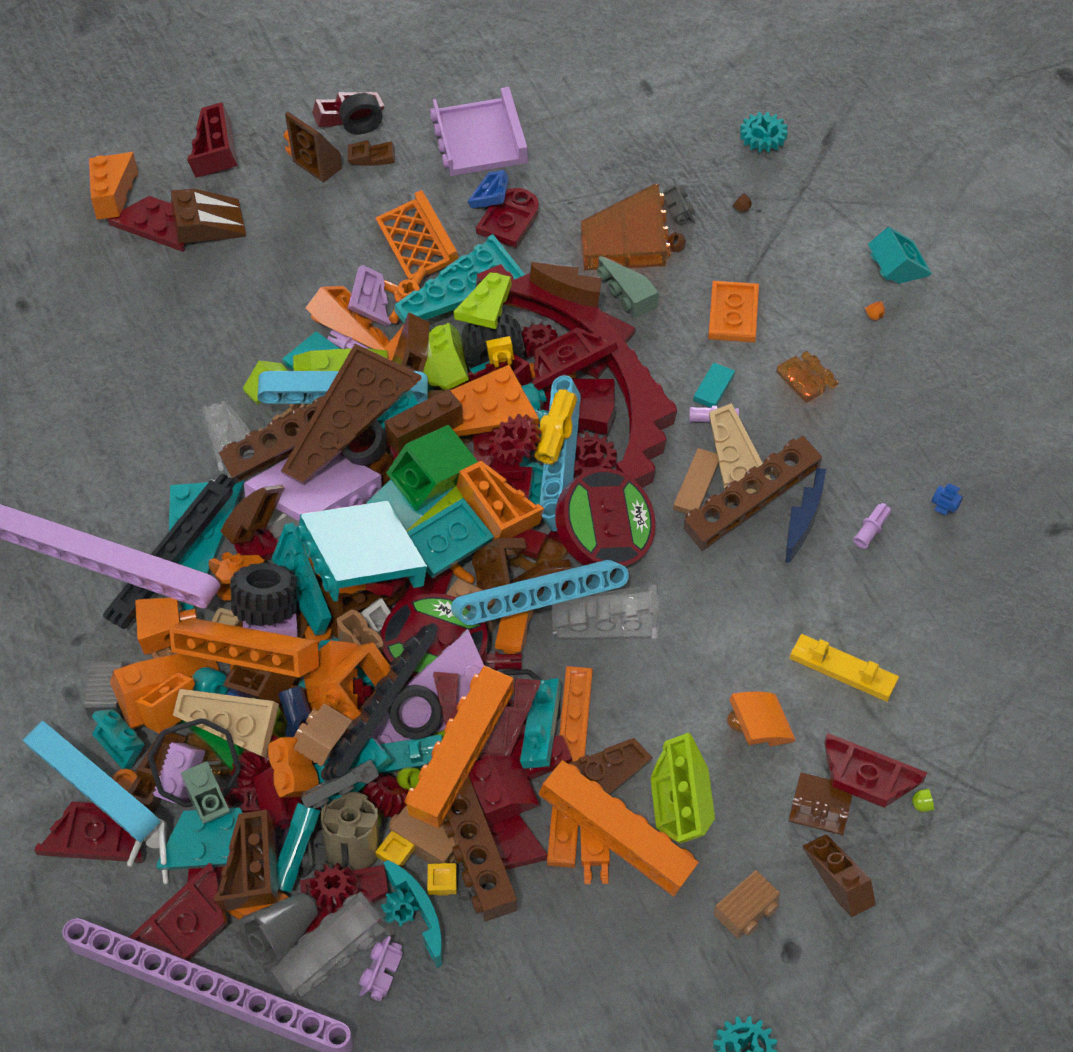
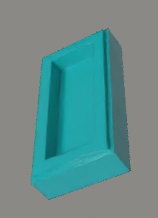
M713 362L694 394L693 401L710 408L717 406L733 380L735 370Z

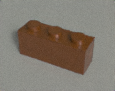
M447 389L384 421L388 443L399 455L404 446L409 442L449 425L453 429L463 424L462 404L451 390Z

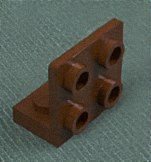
M497 538L472 554V565L476 574V586L487 590L510 584L506 559L516 557L518 552L526 548L525 539Z

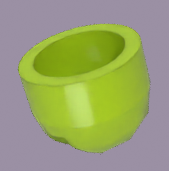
M405 767L397 774L399 786L408 790L415 788L419 782L420 771L413 767Z
M929 788L915 793L912 803L916 810L920 812L935 810Z

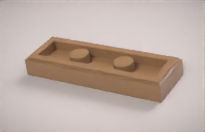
M700 448L697 449L674 502L673 510L687 514L694 508H701L719 466L716 453Z

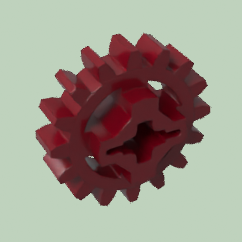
M517 414L515 419L509 416L508 422L504 423L501 421L500 429L493 430L496 435L489 438L492 444L488 448L492 451L491 454L503 465L506 462L509 465H513L515 460L521 463L523 456L529 458L530 450L537 449L534 444L541 441L538 435L542 432L538 428L539 425L527 414L523 417Z
M585 432V437L581 438L577 434L574 478L595 468L612 469V467H616L617 450L614 449L613 442L607 443L606 436L600 439L598 438V433L591 437L588 432Z

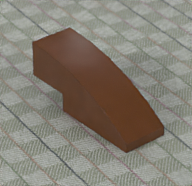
M531 262L529 281L567 301L598 308L601 278L578 275L579 267Z
M282 484L267 486L252 492L234 508L220 532L231 544L251 541L256 529L267 527L285 487Z
M175 733L165 735L153 756L159 776L161 775L160 771L163 770L162 766L165 764L164 760L167 759L165 755L169 754L167 751L170 749L169 744L186 743L187 737ZM151 746L136 769L137 778L128 790V793L154 814L162 799L153 794L156 791V783L148 761V753L152 748Z

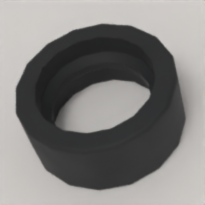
M357 93L349 96L342 102L339 109L344 129L355 135L372 132L382 122L383 115L378 100L368 93ZM367 108L372 110L364 118H349L357 110Z
M375 421L368 427L376 434L375 441L369 449L364 452L355 453L350 450L348 445L341 451L351 463L361 466L369 465L379 460L385 453L387 437L378 421Z
M414 684L403 687L389 707L390 722L395 731L404 738L413 740L425 738L432 734L440 724L442 716L440 702L435 693L426 686ZM413 696L424 698L431 706V716L428 722L416 728L408 727L399 717L400 705L405 699Z

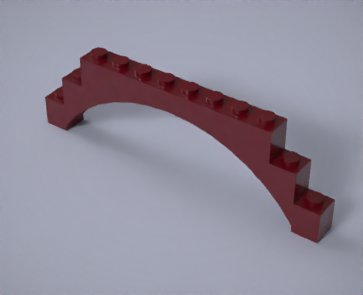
M502 264L477 274L476 287L490 272L511 277L512 285L507 300L503 302V305L521 308L542 315L570 331L580 328L588 333L600 335L604 341L609 342L613 339L617 342L619 349L602 357L620 386L629 418L628 447L623 460L616 464L615 470L630 476L642 488L651 484L655 473V466L651 459L663 454L666 436L662 430L674 424L677 407L665 395L662 386L651 377L649 369L641 364L635 351L630 349L624 342L622 334L614 329L609 317L604 316L599 306L597 308L567 301L541 289L529 281L530 273L514 279L512 274L506 271Z

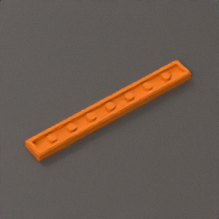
M566 666L559 736H563L574 762L580 757L585 756L593 668ZM552 806L547 866L575 868L579 825L554 806Z

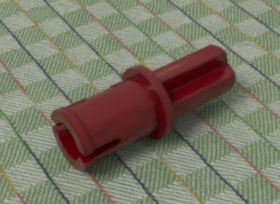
M495 651V654H487L484 666L496 671L498 669L521 670L522 662L511 661H521L522 653L498 654V651Z

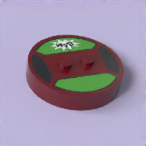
M595 468L586 471L568 483L557 500L555 522L558 535L570 555L583 565L612 560L627 567L644 556L652 544L655 534V514L652 504L642 487L623 472L610 468Z
M436 593L415 596L396 606L385 619L381 629V638L383 641V656L389 665L396 657L400 656L404 650L403 644L410 637L416 635L422 626L435 623L438 627L435 640L405 685L440 656L467 629L484 664L488 643L486 624L481 622L467 625L458 620L451 612L452 602L457 597ZM470 605L463 608V616L469 613Z

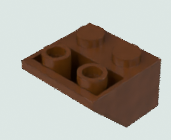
M234 665L223 686L241 697L274 701L279 704L278 707L280 708L281 702L278 694L290 689L296 677Z

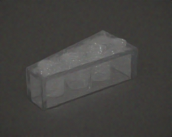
M362 892L348 897L344 901L343 907L337 912L327 915L321 921L320 926L313 932L303 935L298 940V944L285 955L282 961L270 970L287 994L299 1001L330 979V971L333 969L335 971L344 969L352 963L351 960L354 954L363 950L368 952L376 944L374 940L384 933L387 937L391 936L396 930L388 923L380 909Z

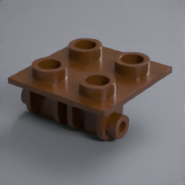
M800 772L789 822L844 835L852 794L832 787L830 779Z

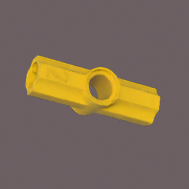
M559 390L555 393L549 414L542 417L540 422L541 441L535 453L538 461L549 465L557 462L564 438L567 439L571 436V417L578 399L574 393L567 390Z

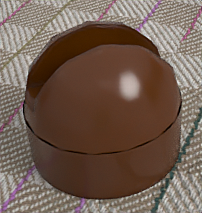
M743 193L732 206L737 211L745 213L751 208L752 202L749 196Z
M674 232L668 237L667 247L670 251L681 252L685 249L686 240L682 233Z

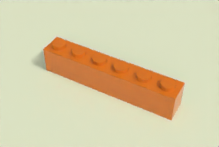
M188 618L169 627L172 653L294 677H301L319 667L318 643L314 640L195 618Z
M483 666L479 674L476 673L470 682V691L467 696H462L455 718H450L446 724L445 736L441 742L437 741L434 745L431 761L428 765L425 764L422 767L417 786L411 788L406 796L405 803L407 804L409 816L438 829L440 828L514 692L513 677Z
M562 760L540 789L538 794L540 797L673 897L699 863L694 859L691 852L679 848L671 841L667 834L655 830L644 817L638 814L635 815L626 808V805L620 799L611 797L603 790L600 784L587 779L572 764H567Z

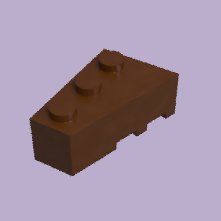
M321 583L322 594L331 613V620L328 625L332 635L337 639L338 617L352 609L361 613L379 598H382L386 606L389 607L405 595L404 583L392 596L376 595L368 590H358L352 594L339 593L338 601L334 602L329 592L324 590L323 583Z

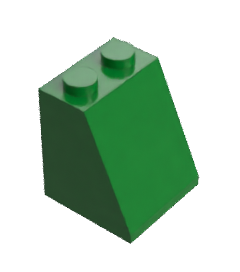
M447 425L407 443L386 474L417 512L455 487L459 472L478 461L453 429Z

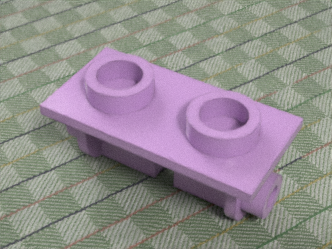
M390 936L374 945L370 954V958L373 959L370 969H365L359 981V985H362L359 996H363L369 991L372 993L370 997L374 1000L381 1001L383 997H386L393 977L384 973L386 969L395 973L403 955L401 951L403 947L400 944L392 943L389 945Z

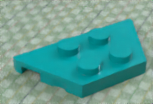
M229 808L230 813L205 824L202 823L196 810L183 811L166 844L167 862L165 865H162L161 858H159L156 864L158 871L204 868L208 863H211L214 867L226 866L230 852L229 845L238 814L242 813L241 809Z

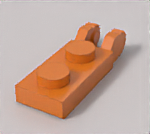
M580 827L581 866H584V884H591L592 871L590 866H601L600 880L602 884H608L609 848Z

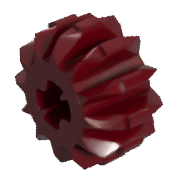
M531 322L530 327H523L522 337L526 358L534 357L536 348L558 338L556 330L552 329L550 324L543 326L542 322L539 325Z
M244 748V752L238 755L241 772L235 782L240 788H255L253 777L272 767L268 752L266 758ZM234 762L232 763L234 769L231 771V775H233L234 771L236 770Z
M379 774L378 777L365 785L363 794L367 796V800L375 808L377 807L378 814L382 815L383 818L386 816L392 818L394 815L400 814L404 807L407 806L405 799L409 790L399 786L397 778H393L389 774L386 776Z
M338 862L334 865L333 869H330V866L325 863V871L315 870L314 875L316 879L309 882L310 888L313 889L310 892V896L316 900L319 909L326 906L327 912L331 913L334 907L337 906L338 910L342 912L344 910L343 904L352 905L353 898L351 896L358 894V888L355 886L358 883L357 877L351 875L352 872L349 867L341 870V865Z

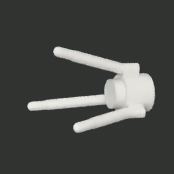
M159 819L161 822L143 841L150 848L160 849L161 864L165 865L167 862L166 842L168 825L164 820ZM136 840L127 862L128 867L133 865L142 842L140 843ZM162 870L163 883L168 884V870Z

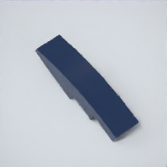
M816 468L813 488L804 487L801 507L792 506L785 562L790 563L804 544L814 524L821 502L826 469Z

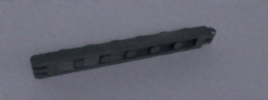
M222 473L216 480H210L151 555L178 564L233 495L232 488L235 486V479L228 478L227 475ZM127 583L105 610L103 618L114 625H118L121 629H126L136 617L135 600L150 599L155 592Z
M435 623L422 626L416 635L410 637L403 644L404 650L400 656L391 662L388 674L376 684L377 690L373 696L362 705L363 711L359 717L349 724L347 735L335 745L334 754L321 772L323 780L327 781L345 775L435 640L438 631Z

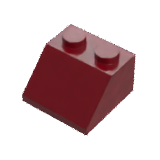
M488 756L475 762L468 776L488 827L539 806V802L518 757Z

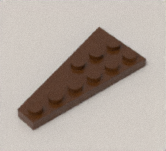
M355 343L281 469V473L305 485L422 379L421 375Z

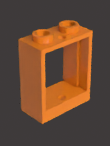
M373 642L356 646L318 686L324 694L325 700L336 711L352 721L359 717L363 711L362 706L358 710L339 683L358 663L375 687L380 679L390 671L389 663Z

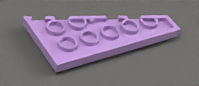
M467 629L461 634V637L451 646L449 645L430 665L428 664L405 686L414 684L426 686L438 698L433 671L458 673L456 702H459L462 696H467L473 676L476 673L479 674L484 666L469 630ZM409 697L402 702L399 708V717L408 727H421L428 722L431 716V706L422 697ZM389 709L369 737V739H376L379 744L410 740L395 731L390 722ZM443 715L441 716L439 726L430 735L445 729Z

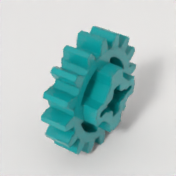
M758 112L757 116L750 114L749 119L744 118L743 124L740 125V140H744L743 145L750 144V150L758 148L759 153H761L762 149H766L767 153H770V148L778 150V146H784V141L787 140V124H784L783 118L777 120V114L769 116V112H766L765 115Z
M739 1016L735 1017L734 1025L726 1021L724 1023L725 1031L718 1029L716 1037L719 1040L713 1041V1049L718 1050L716 1052H726L725 1047H727L729 1052H741L740 1049L743 1050L750 1042V1050L746 1052H763L764 1049L759 1047L758 1039L763 1043L765 1052H778L773 1049L777 1046V1039H769L772 1029L762 1030L763 1021L761 1020L756 1025L752 1024L751 1016L747 1017L746 1023H742Z

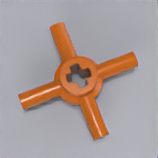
M420 266L412 280H403L399 285L384 280V290L393 293L395 301L398 303L411 292L420 290L419 285L426 275L427 269ZM393 310L389 321L396 324L400 318Z

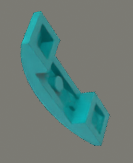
M389 860L383 862L385 874L394 891L396 892L397 888H400L403 894L410 891L415 897L413 902L419 907L418 911L429 929L422 933L424 945L436 967L442 966L443 946L440 926L429 897L420 884L406 870Z

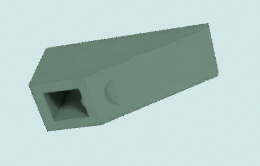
M599 257L597 268L599 278L607 283L612 295L618 297L623 309L629 311L633 318L658 308L659 292L647 277L605 257Z

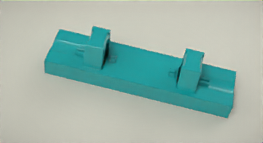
M559 678L541 680L528 712L520 759L523 769L550 766L562 687Z
M434 735L422 739L380 744L392 761L379 774L400 771L405 767H423L427 762L431 761L434 745L437 741L441 742L443 736Z

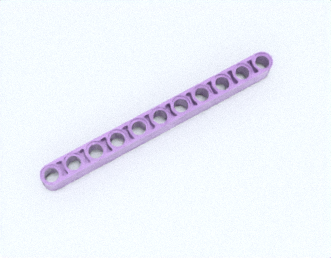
M0 504V539L203 609L209 605L221 587L218 580L209 574Z
M72 919L64 925L62 930L63 937L71 951L320 1052H351L354 1044L350 1029L340 1021L83 919ZM81 932L84 933V935L81 938L73 940V937L76 934ZM109 943L107 948L98 950L101 944ZM128 953H135L130 960H123ZM161 963L158 969L149 970L152 964ZM187 973L184 979L180 981L174 980L178 974ZM204 984H213L208 991H200ZM239 994L235 1001H226L229 995ZM258 1004L266 1005L261 1012L256 1013L252 1011ZM283 1015H292L291 1020L287 1023L278 1022ZM311 1025L319 1026L315 1033H305L307 1027ZM337 1036L346 1037L342 1044L335 1045L332 1043V1040Z

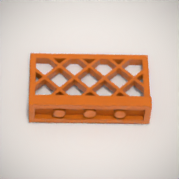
M422 190L414 193L416 199L376 217L380 229L405 275L410 280L415 275V273H410L413 264L426 268L427 273L425 276L452 264L459 258L457 250ZM413 208L416 209L414 217L405 216L407 211ZM390 219L396 220L393 227L383 224ZM402 221L410 223L408 230L399 228ZM416 224L425 225L422 232L413 231ZM395 234L405 235L402 242L393 241ZM410 236L419 238L416 245L407 243ZM424 239L434 241L431 248L422 246ZM404 249L413 250L410 258L401 256ZM418 252L428 253L425 261L415 259ZM433 254L443 257L442 260L436 263L430 262Z

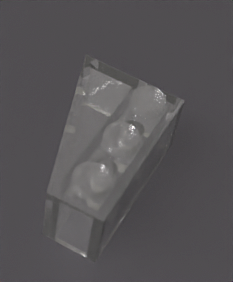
M224 400L204 405L202 408L219 473H223L229 478L231 476L218 452L222 451L223 447L230 442L237 443L245 439V436L251 431L229 403ZM246 451L243 454L242 458H252L254 455V451Z

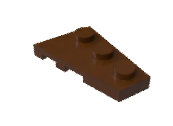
M635 738L607 747L599 753L580 757L577 761L568 764L576 766L583 776L590 781L600 784L603 790L611 795L650 763L653 757Z

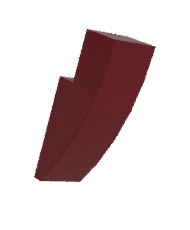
M378 92L337 93L336 99H316L312 114L318 127L343 125L339 114L340 105L351 95L357 93L373 95L378 100L381 111L384 110V104ZM368 108L357 110L349 118H364L372 110Z
M580 399L577 433L584 434L587 429L607 435L615 417V404ZM547 401L544 404L543 410L549 411L550 401Z

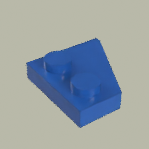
M505 170L489 172L467 201L471 208H485L504 202L509 178Z

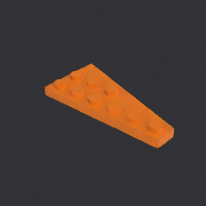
M510 365L451 390L462 404L463 424L453 428V431L458 436L490 432L494 428L501 427V421L504 423L508 422L509 416L515 419L517 414H520L522 417L527 414L537 424H540L537 414Z

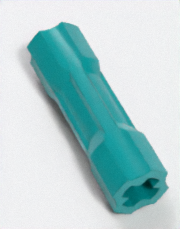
M302 803L297 804L290 823L289 832L277 861L278 889L287 892L292 891L302 857L321 810L314 809L313 807L306 808Z

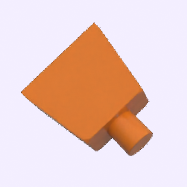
M173 598L135 600L137 637L144 655L171 646L169 627L188 618L198 619L196 609L182 611L179 601Z

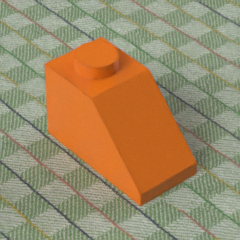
M177 672L137 699L135 702L145 726L160 734L162 730L173 727L182 719L173 716L179 689L193 690L194 679Z

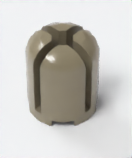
M347 792L331 803H326L321 811L324 853L328 862L333 867L338 862L341 865V870L346 868L348 848L351 871L371 866L377 859L375 852L380 846L377 807L375 808L367 800L366 795L357 792Z

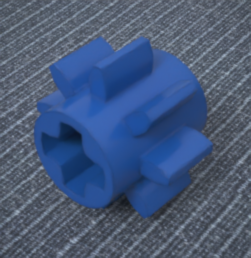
M950 483L946 487L939 486L931 501L937 505L935 511L945 516L946 514L948 515L949 511L956 513L963 499V496L958 494L960 488Z

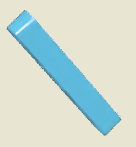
M265 371L259 375L257 398L265 404H312L316 398L325 396L339 371ZM413 371L422 377L411 388L415 397L421 403L428 399V377L423 372Z
M560 376L554 380L550 398V408L555 393L559 390H567L574 393L578 398L571 417V436L567 439L564 438L557 462H554L553 465L544 463L540 505L544 508L542 518L552 531H557L555 522L557 500L565 486L573 480L581 395L569 376Z
M612 560L600 561L457 597L452 602L451 612L464 624L473 625L620 588L627 583L629 573L625 566ZM616 568L615 576L610 579L611 571ZM592 574L591 582L586 585L587 577ZM568 580V587L562 591V584ZM544 586L543 594L537 597L538 590ZM516 593H520L519 600L512 603L513 596ZM495 599V605L488 610V602ZM470 605L469 613L463 616V608Z
M41 721L23 739V742L140 843L161 822L149 809L44 721Z

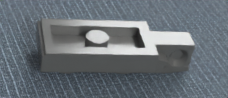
M370 759L354 768H349L343 777L324 781L303 792L301 799L306 808L313 806L315 809L326 804L329 801L327 797L337 792L339 795H343L354 789L353 784L356 782L368 784L378 777L379 774Z

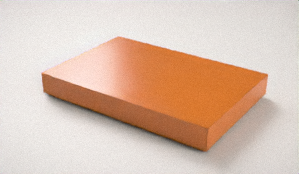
M726 281L712 282L708 339L755 343L759 284Z

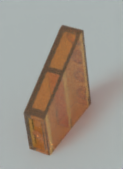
M653 184L581 221L584 271L597 270L599 257L601 256L626 268L666 267V257L671 256L670 243H666V240H668V226L663 224L666 223V209H662V206H664V193H660L659 184Z

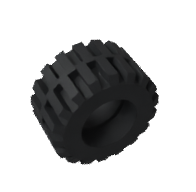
M502 313L501 316H498L496 329L472 323L466 324L462 331V341L467 364L474 368L490 361L486 341L508 336L511 339L513 353L523 359V353H525L521 326L516 319H512V316Z
M275 563L250 564L247 567L240 568V571H236L233 577H231V610L233 615L237 616V619L240 621H246L250 625L270 626L275 623H282L284 620L290 619L292 614H295L297 608L296 575H293V571L286 569L285 566Z

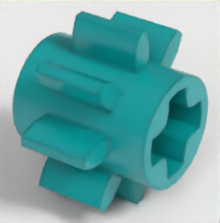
M397 888V891L391 894L386 893V904H382L381 908L383 912L387 913L385 918L388 923L395 920L402 927L403 923L409 920L413 921V913L419 909L417 904L413 902L415 898L413 894L409 891L404 895L400 888Z

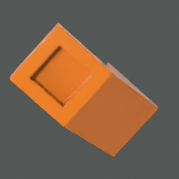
M533 610L501 617L495 649H500L508 654L522 651L527 639V624L533 616Z

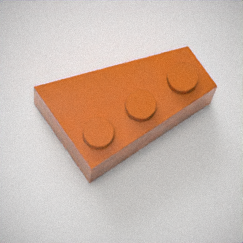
M134 152L108 156L100 155L89 158L91 201L97 220L120 216L127 200V192L133 187L132 181L134 177L137 178L138 176Z
M479 461L459 472L456 487L469 506L494 535L493 540L497 538H513L540 524L544 508L539 504L535 505L521 490L517 491L507 484L505 478L484 462Z
M331 640L318 650L319 667L303 675L310 712L314 708L319 711L324 703L333 708L325 700L324 694L318 686L355 649L357 643ZM353 669L339 684L357 708V694H353V678H357V669Z

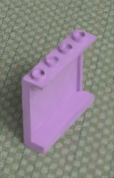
M509 87L501 88V98L445 108H438L436 99H433V109H430L432 122L436 121L434 131L436 137H440L438 139L439 151L444 152L442 155L444 168L448 167L450 176L528 163L527 145Z
M339 454L305 485L281 473V469L287 459L244 483L245 498L262 487L282 484L285 489L276 509L297 521L300 519V514L366 504L382 488L381 474L364 465L353 464Z

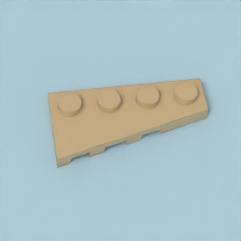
M732 403L709 412L724 491L729 483L734 480L738 482L745 477V473L754 466L758 468L763 464ZM769 475L765 476L767 479L771 480ZM746 489V492L749 494L757 493L755 489ZM729 502L727 503V506L729 507L731 505H734L735 503Z
M179 689L173 716L186 722L205 718L227 729L231 733L234 744L266 758L279 704L268 700ZM204 724L196 725L199 728H202L212 734H215L227 740L224 734Z

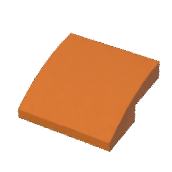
M740 692L731 695L729 700L748 745L768 742L769 746L793 743L796 740L776 694L768 692Z

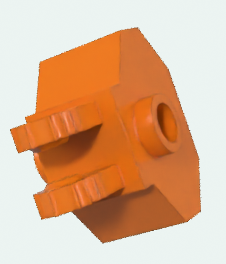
M229 552L222 554L221 562L215 558L210 559L208 563L209 568L221 585L217 591V596L223 601L231 600L230 580L236 571H240V568L244 566L264 563V559L258 555L241 556L239 553L232 555Z

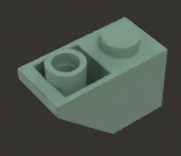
M208 761L181 772L183 784L203 824L230 813Z

